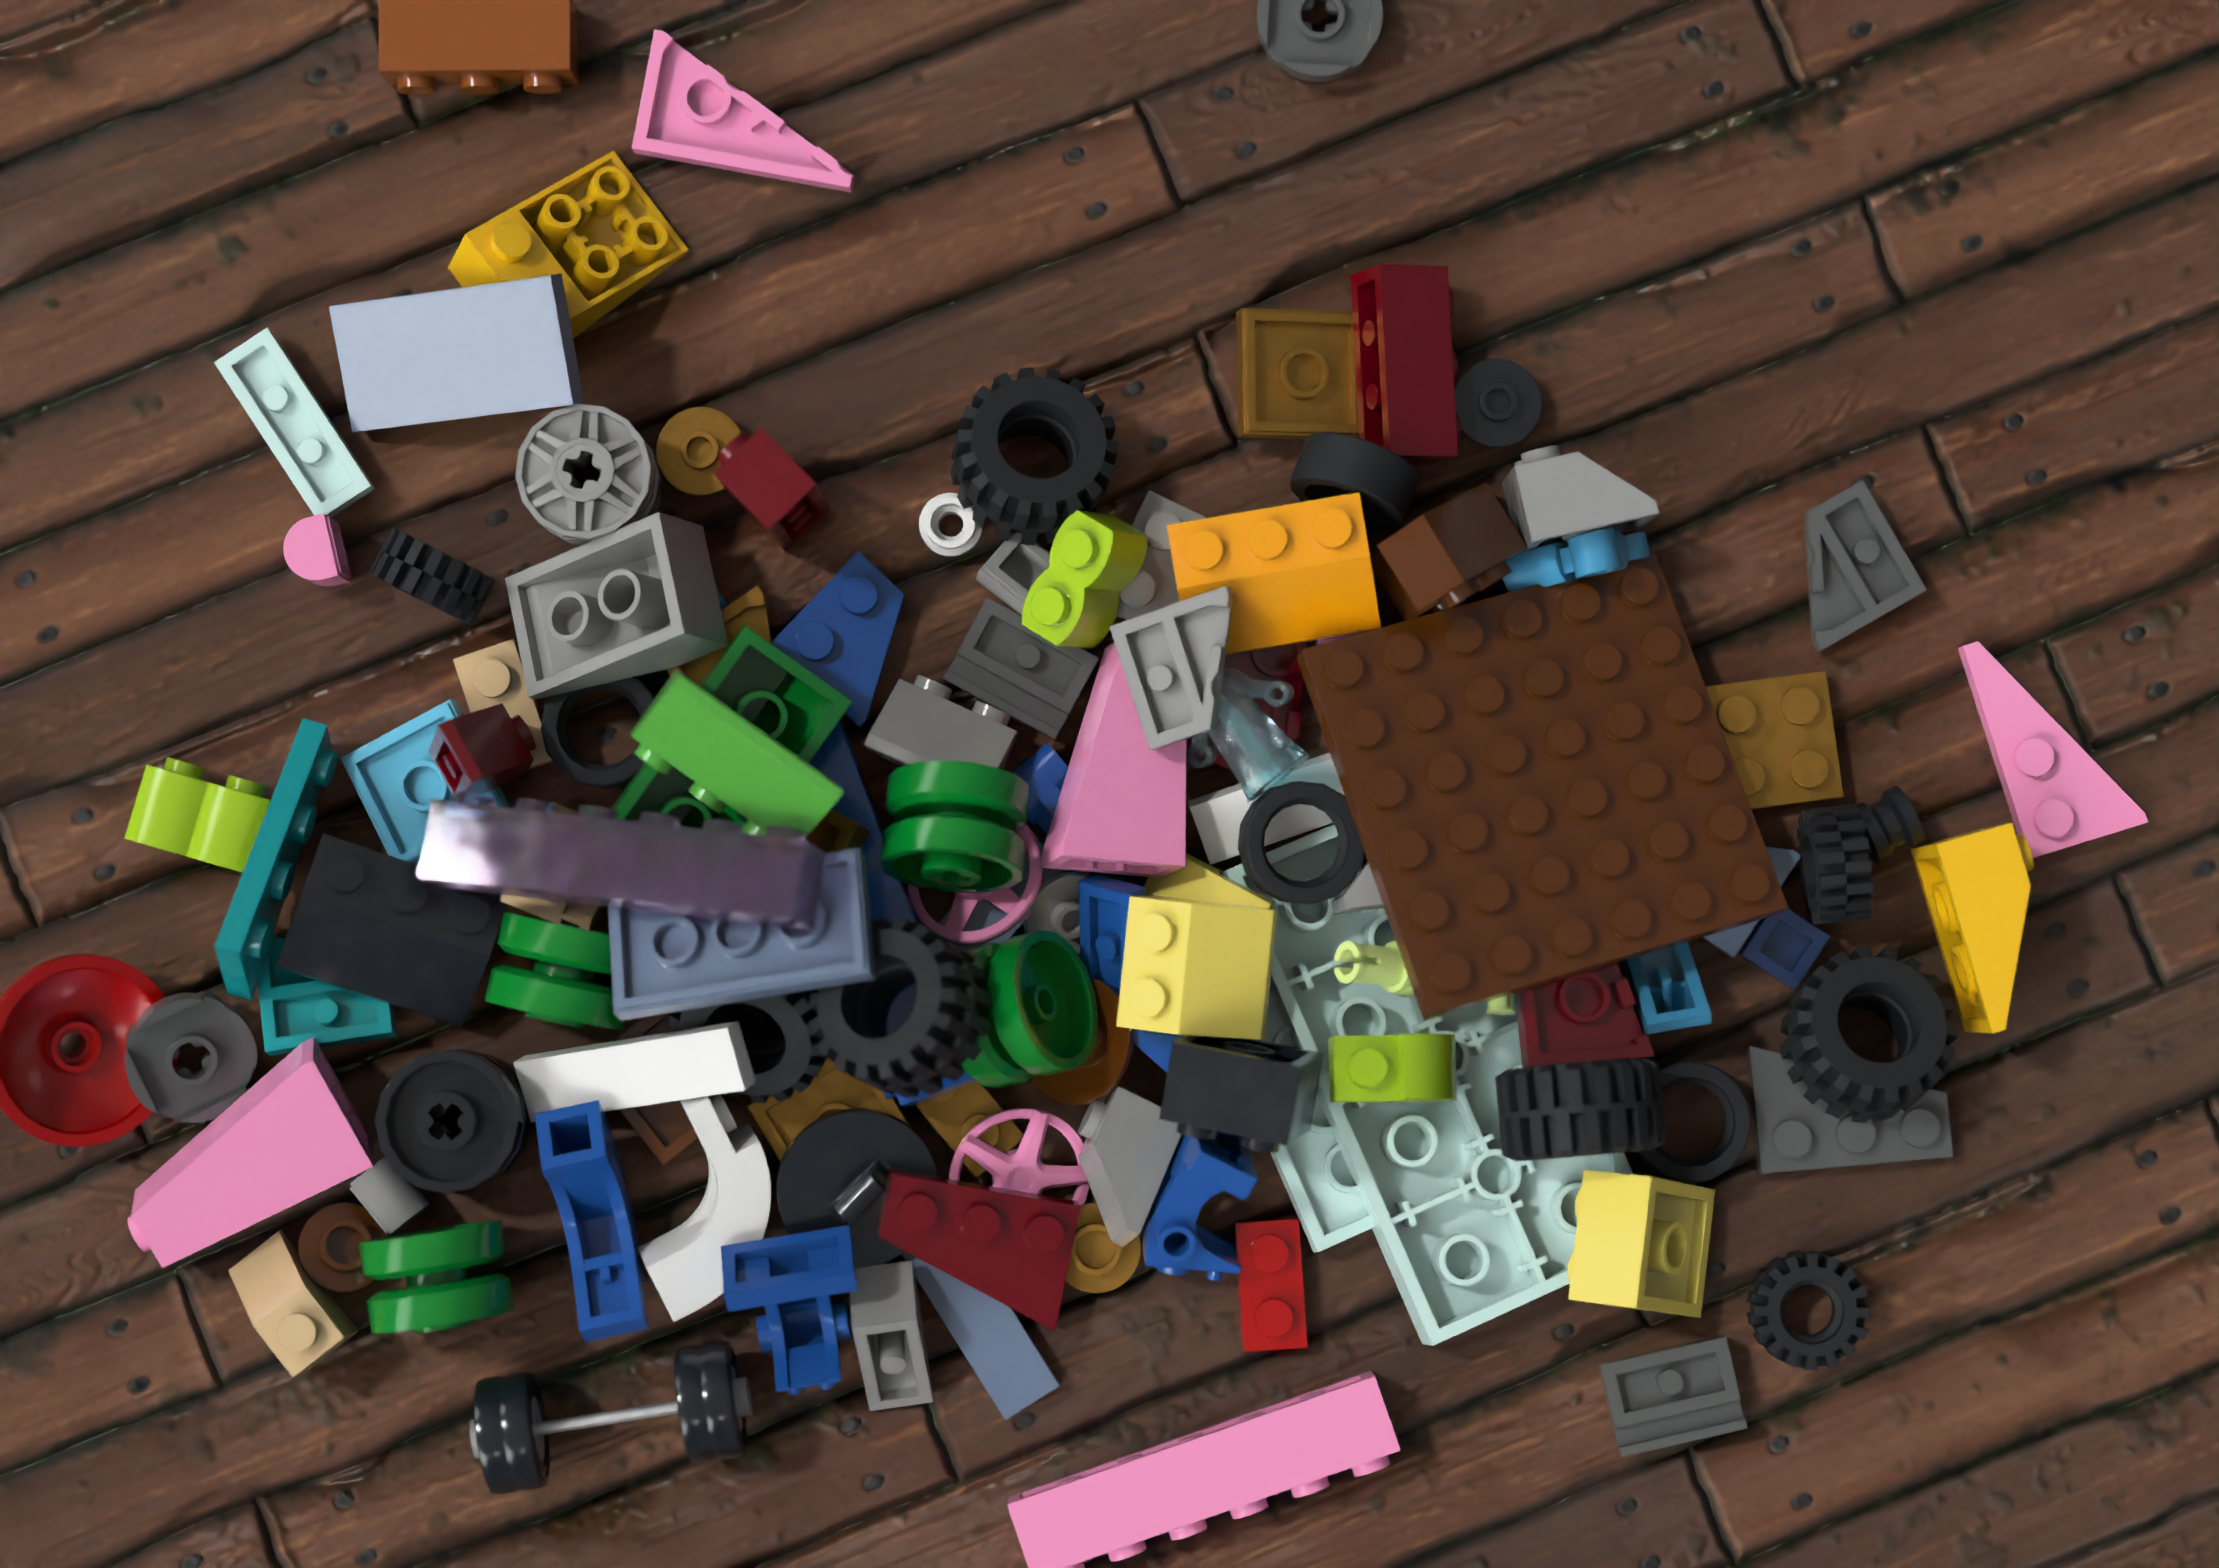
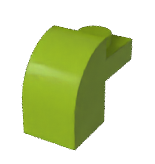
M1454 1034L1328 1037L1330 1103L1449 1102L1457 1100Z

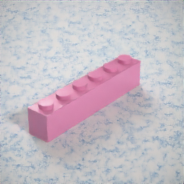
M1370 1370L1008 1497L1007 1506L1028 1568H1085L1083 1561L1108 1553L1111 1562L1137 1555L1147 1549L1144 1540L1169 1532L1171 1540H1179L1197 1534L1208 1528L1206 1518L1229 1510L1232 1519L1255 1514L1269 1507L1266 1497L1289 1489L1292 1492L1293 1498L1318 1492L1330 1485L1327 1476L1349 1468L1352 1469L1355 1477L1378 1471L1391 1464L1388 1457L1389 1454L1401 1451L1376 1377Z

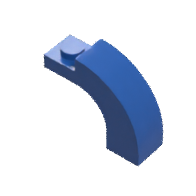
M599 1100L536 1113L535 1119L541 1168L555 1197L564 1227L571 1262L580 1334L585 1342L649 1329L643 1283L646 1282L643 1260L638 1250L640 1241L633 1207L618 1149Z

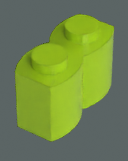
M1076 510L1064 521L1053 540L1049 568L1040 574L1028 591L1022 610V625L1056 646L1093 648L1098 645L1110 631V626L1114 624L1119 609L1120 591L1125 589L1134 580L1141 569L1147 551L1148 536L1114 515Z
M170 757L166 758L164 768L146 765L125 839L243 873L271 801L270 799L263 798L266 785L228 775L225 786L204 781L201 778L205 767Z

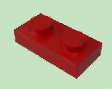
M1299 1218L1234 1222L1236 1257L1242 1268L1238 1274L1243 1352L1308 1348Z

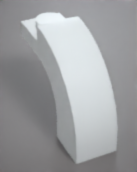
M721 1094L710 1099L708 1096L680 1100L708 1160V1184L700 1205L680 1226L638 1247L646 1269L673 1322L699 1310L724 1293L721 1246L763 1239L769 1219L771 1181L766 1156L749 1123L736 1129L737 1125Z

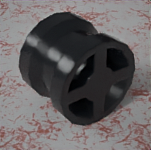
M1897 785L1882 791L1880 800L1870 805L1863 802L1856 805V808H1859L1861 812V819L1864 820L1866 827L1864 836L1869 841L1870 849L1868 850V855L1876 864L1889 860L1893 850L1902 845L1914 847L1925 841V834L1919 817L1907 796Z

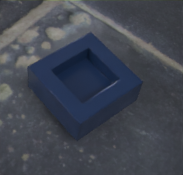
M1787 908L1780 914L1761 919L1738 955L1789 989L1796 990L1831 936Z

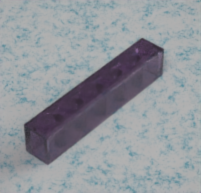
M456 792L455 802L431 799L417 877L441 888L814 931L826 852L807 841V833L805 831L783 826H767L766 836L743 834V825L719 819H704L702 829L680 827V818L655 812H642L640 822L617 820L618 811L591 805H580L578 815L556 813L557 805L553 803L526 798L517 799L516 808L494 806L495 798L472 792Z

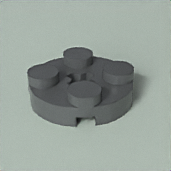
M1258 0L1256 10L1258 38L1266 51V56L1270 63L1293 77L1312 82L1336 80L1346 74H1352L1359 70L1375 48L1383 22L1382 0ZM1316 1L1325 2L1327 13L1337 15L1336 24L1326 25L1324 32L1312 31L1311 24L1303 22L1301 18V12H1311Z
M185 992L170 995L155 1002L141 1013L137 1021L131 1024L125 1039L124 1067L132 1091L147 1109L158 1115V1112L167 1117L179 1118L180 1122L199 1123L217 1118L248 1090L246 1086L252 1078L253 1068H256L258 1055L254 1037L246 1020L233 1006L222 1001L219 996L212 992ZM190 1042L194 1047L204 1045L209 1050L208 1053L200 1058L203 1068L192 1073L186 1065L175 1068L172 1064V1059L180 1055L179 1047Z

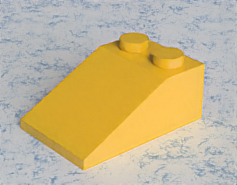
M2012 823L1978 829L1911 849L1964 1032L1996 1033L2006 1029L2031 887L2027 872L2034 868L2033 857L2027 839L2022 833L2015 834Z

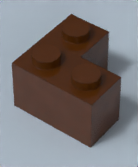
M1487 482L1416 518L1377 545L1379 550L1372 554L1370 559L1374 574L1403 620L1407 621L1418 618L1428 612L1432 614L1465 604L1467 602L1466 599L1476 592L1485 590L1509 575L1512 570L1506 561L1526 549L1527 546Z

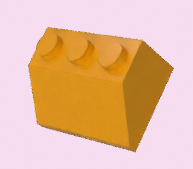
M1359 492L1167 525L1180 602L1223 586H1230L1232 588L1234 600L1226 655L1362 633L1381 628Z

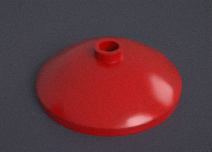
M82 953L60 956L45 961L24 973L13 982L0 998L1 1111L15 1125L31 1136L51 1144L67 1147H85L106 1143L138 1127L153 1112L138 1100L129 1084L124 1067L126 1033L131 1024L138 1020L141 1013L155 1002L165 998L162 991L149 977L135 967L121 960L99 954ZM69 1033H78L80 1037L78 1048L72 1053L64 1054L61 1050L63 1038ZM179 1056L172 1059V1064L175 1068L177 1067Z

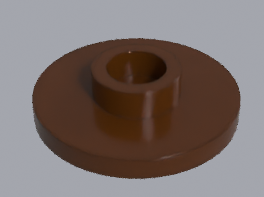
M346 1202L331 1204L313 1214L302 1229L298 1242L299 1261L307 1276L319 1287L335 1293L359 1291L375 1281L363 1275L359 1242L385 1237L388 1234L383 1231L365 1207Z

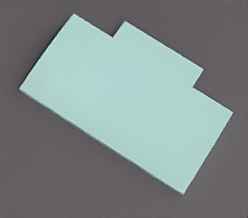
M1332 824L1267 852L1266 855L1269 863L1277 873L1290 880L1307 881L1321 876L1332 866L1338 854L1339 837L1336 826ZM1242 864L1222 872L1223 876L1275 901L1272 909L1278 910L1265 1039L1261 1041L1324 1053L1311 1129L1288 1146L1280 1145L1279 1152L1271 1153L1313 1252L1325 1250L1372 1228L1421 1343L1434 1346L1570 1284L1567 1269L1575 1246L1578 1221L1575 1212V1201L1577 1193L1582 1187L1583 1170L1632 1175L1633 1172L1624 1153L1514 1161L1502 1156L1495 1077L1508 1069L1522 1068L1516 1014H1488L1487 1001L1423 1020L1415 996L1402 997L1387 992L1381 985L1342 983L1337 979L1334 968H1353L1355 963L1334 962L1335 953L1341 943L1351 941L1358 944L1386 946L1391 941H1396L1384 908L1333 915L1332 901L1334 898L1314 904L1279 901L1259 890L1245 873ZM1399 1034L1455 1035L1456 1101L1330 1103L1328 1037Z

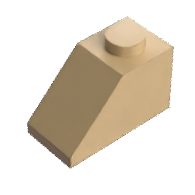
M282 1230L276 1232L228 1270L253 1327L293 1378L310 1370L359 1331L330 1292L316 1285L307 1276L300 1264L297 1249Z

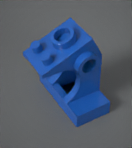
M1216 1131L1214 1139H1200L1181 1134L1141 1230V1246L1145 1266H1153L1158 1271L1169 1275H1187L1192 1270L1207 1271L1206 1277L1214 1281L1222 1280L1223 1273L1239 1274L1242 1268L1241 1264L1237 1261L1235 1253L1236 1244L1207 1230L1197 1222L1201 1207L1210 1197L1226 1191L1245 1201L1257 1182L1258 1177L1250 1149L1240 1146L1241 1136Z
M850 1225L721 1246L723 1291L728 1312L761 1306L765 1307L766 1315L756 1316L757 1335L761 1353H773L776 1391H787L789 1395H797L803 1392V1388L819 1385L820 1389L828 1390L833 1388L835 1383L841 1382V1341L852 1340L847 1303L846 1301L834 1303L833 1295L858 1291L854 1242Z

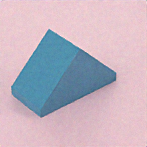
M1688 941L1623 961L1625 975L1636 1002L1633 1008L1643 1034L1712 1023V1014Z

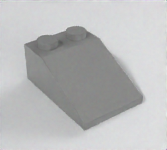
M661 512L652 514L613 533L599 537L505 578L528 697L532 699L545 698L677 667L728 646L703 526Z

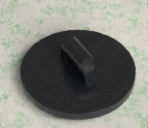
M867 1108L844 1109L818 1118L806 1126L793 1139L784 1153L778 1169L776 1198L779 1212L787 1231L791 1235L850 1225L854 1242L856 1268L878 1265L899 1256L905 1251L883 1240L876 1232L883 1195L887 1191L885 1185L888 1180V1170L894 1169L938 1177L927 1145L907 1123L879 1110Z

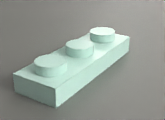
M269 328L262 330L214 362L314 516L326 514L332 518L376 489Z

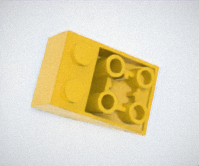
M613 150L465 233L448 269L462 287L562 273L574 339L686 255L689 249Z

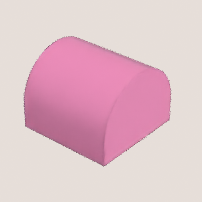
M320 514L304 518L290 528L284 540L283 552L288 566L294 573L316 585L332 587L350 582L352 575L339 522L326 514Z

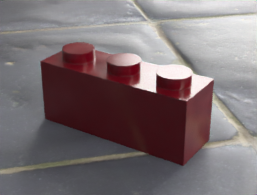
M1378 264L1351 275L1359 438L1393 451L1411 465H1430L1458 457L1461 421L1455 409L1454 391L1458 360L1455 351L1452 349L1451 317L1454 311V295L1448 282V266Z
M761 427L751 437L745 431L737 435L724 447L717 457V460L722 465L714 472V475L735 502L785 552L830 509L814 480Z

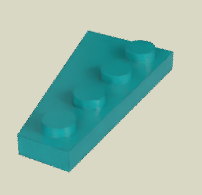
M305 718L302 719L214 945L228 995L249 1001L253 1000L284 901L293 883L295 866L302 845L306 844L310 839L317 815L315 804L321 787L328 788L333 779L338 761V752L332 750L328 725Z

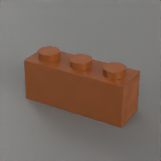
M379 0V72L390 86H397L399 93L408 95L435 93V85H460V91L479 95L497 93L499 85H523L524 91L537 94L558 93L562 91V84H578V8L573 0Z

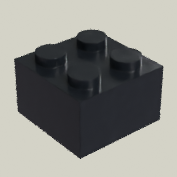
M1184 1035L1172 1043L1159 1119L1177 1123L1176 1132L1185 1136L1214 1139L1216 1131L1241 1136L1240 1146L1261 1152H1279L1280 1145L1288 1146L1311 1129L1324 1053L1256 1039Z

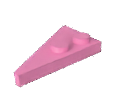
M654 29L632 144V150L635 154L852 193L854 175L839 165L835 158L820 147L812 145L788 127L784 120L745 91H740L725 80V77L709 64L705 65L678 45L666 32Z
M1978 641L1958 648L2017 834L2022 833L2025 836L2033 858L2148 823L2145 812Z

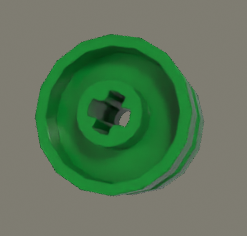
M939 760L915 762L898 767L888 776L886 810L887 815L896 822L883 831L880 861L882 871L895 880L915 887L943 892H994L1015 886L1023 880L1025 856L1024 839L1015 832H1018L1027 824L1030 796L1029 784L1013 773L997 767L972 762Z
M504 912L497 944L505 952L535 959L533 969L511 965H500L492 968L485 1001L525 1011L524 1016L580 1028H583L584 1024L625 1030L627 1020L621 1021L614 1015L612 987L594 983L596 972L612 975L609 933L592 929L585 930L580 929L578 926L563 923L557 924L544 919Z
M1037 930L1015 936L1002 944L991 943L967 950L975 959L973 964L984 971L988 980L981 989L990 993L992 998V1008L983 1011V1018L991 1022L988 1036L979 1034L975 1046L982 1050L975 1061L966 1058L961 1064L968 1075L983 1086L1003 1088L1026 1082L1036 1075L1049 1076L1073 1070L1088 1060L1096 1044L1099 1019L1096 995L1087 968L1071 944L1055 932Z
M502 1220L458 1224L359 1242L363 1275L374 1280L406 1277V1286L376 1292L367 1300L372 1333L380 1334L414 1330V1333L444 1330L475 1323L474 1320L496 1316L515 1310L510 1277L499 1272L468 1275L467 1267L496 1261L507 1252Z

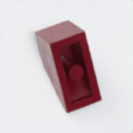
M503 703L452 718L440 724L428 752L456 802L461 807L528 772L534 761L530 752L536 749V744L524 720L519 715L511 718Z

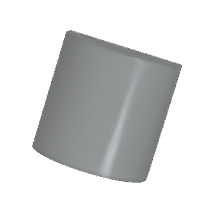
M1012 532L1008 536V540H1005L981 567L975 580L1022 616L1023 605L1028 591L1040 574L1049 568L1050 552L1037 542H1035V545L1021 544L1022 533Z
M386 1157L375 1163L372 1168L366 1170L350 1183L352 1187L349 1189L383 1231L389 1235L399 1233L431 1205L418 1187L393 1170Z

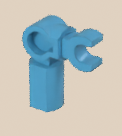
M1608 528L1574 536L1567 539L1566 542H1556L1518 553L1506 561L1512 572L1503 578L1505 587L1508 592L1538 584L1548 587L1627 568L1629 561L1651 557L1646 533L1639 532L1623 535L1617 529Z

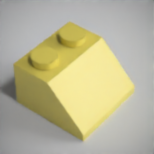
M1158 895L1130 896L1117 1027L1177 1035L1265 1039L1278 910Z
M1583 1170L1582 1187L1579 1189L1575 1201V1212L1578 1218L1575 1246L1567 1269L1570 1282L1568 1300L1701 1318L1715 1190L1651 1176Z

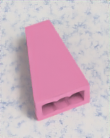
M1112 643L1103 652L1041 854V868L1163 878L1185 867L1186 740L1157 750H1149L1115 643Z
M315 1037L298 1045L135 1189L132 1213L128 1217L130 1232L136 1244L143 1252L152 1250L162 1268L373 1167L374 1142Z

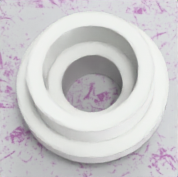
M943 493L935 496L924 506L919 518V530L925 544L933 552L946 557L960 556L969 552L977 544L982 534V528L972 520L975 506L972 505L963 509L957 498L958 493ZM949 514L957 515L963 520L962 531L953 537L945 536L939 530L941 519Z

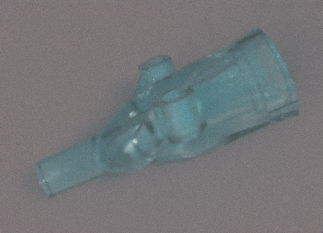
M1224 667L1216 729L1192 737V743L1187 752L1189 763L1197 768H1206L1217 759V749L1213 744L1209 743L1208 735L1210 734L1216 747L1241 785L1248 803L1260 797L1268 789L1273 788L1302 765L1309 757V754L1297 746L1258 706L1253 698H1263L1271 706L1283 707L1293 699V687L1285 681L1272 682L1249 679L1247 674L1237 669ZM1278 688H1281L1283 691V697L1280 700L1275 696ZM1201 749L1206 752L1204 761L1199 758V751Z

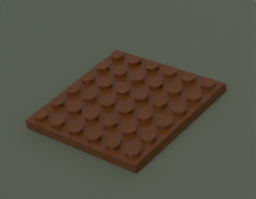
M1655 552L1650 553L1651 557L1629 561L1627 568L1548 587H1543L1539 584L1301 649L1296 657L1423 1020L1782 913L1788 908Z

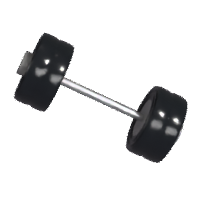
M717 1341L705 1345L685 1346L676 1350L674 1377L677 1401L546 1421L541 1392L531 1372H519L507 1376H493L479 1380L476 1384L474 1395V1419L470 1420V1440L475 1458H480L483 1475L489 1490L493 1494H507L518 1490H532L546 1486L550 1473L548 1434L679 1414L685 1448L692 1463H705L717 1459H730L745 1455L747 1448L746 1416L753 1415L752 1397L748 1378L740 1377L737 1359L729 1341Z

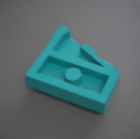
M273 935L258 981L264 1048L267 1054L274 1056L291 1053L298 1045L312 1037H315L320 1048L397 1036L393 1005L277 968L276 965L285 939Z

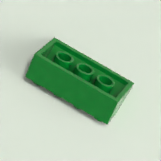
M744 624L741 625L728 646L699 684L808 763L852 703L850 699ZM646 762L640 767L594 832L595 841L654 882L734 869L755 839L742 830L748 819L728 804L719 814L689 793L688 790L695 781L673 766L665 776Z

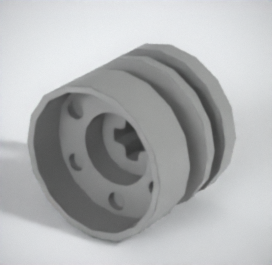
M575 404L554 410L531 427L518 451L515 477L522 502L538 523L554 536L574 547L613 533L622 527L655 514L660 507L663 477L656 454L628 419L606 407ZM591 459L592 465L601 475L598 481L587 480L583 488L580 489V483L572 476V472L575 467L586 468Z

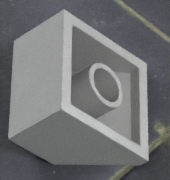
M1558 445L1543 447L1521 454L1522 460L1514 463L1515 466L1502 482L1510 521L1527 546L1521 552L1556 542H1566L1571 537L1602 529L1614 528L1621 533L1642 529L1659 514L1655 499L1580 452L1561 455Z
M918 675L914 684L901 679L898 680L870 730L864 746L871 753L900 766L915 762L943 760L972 762L1003 770L1018 737V733L1016 730L1007 727L1011 717L1009 714L980 701L975 702L971 711L949 701L952 689L927 677Z

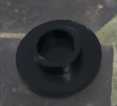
M1490 359L1477 363L1462 375L1455 387V409L1461 421V431L1467 438L1478 445L1488 448H1505L1515 445L1531 433L1540 417L1542 401L1539 387L1533 376L1515 362L1504 359Z

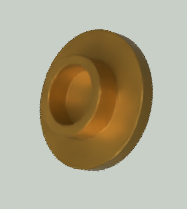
M693 407L683 410L674 415L660 432L656 447L659 468L667 481L683 493L693 496L717 494L725 490L714 475V472L722 465L717 460V457L724 447L739 435L741 431L729 416L719 410L709 407Z
M1096 1202L1080 1205L1081 1208L1066 1282L1076 1289L1089 1293H1104L1114 1290L1123 1285L1133 1275L1138 1266L1141 1255L1140 1235L1124 1247L1111 1242Z

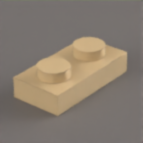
M511 639L454 658L453 662L470 713L503 703L511 718L519 715L524 720L534 738L536 749L530 752L534 761L529 770L553 762L545 750L541 732L542 715L537 700L528 697L517 641Z

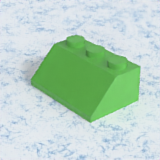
M677 669L630 732L631 737L640 742L634 754L665 776L673 766L695 781L688 790L689 793L719 814L728 804L748 819L742 830L773 852L780 842L795 851L844 793L843 789L831 778Z

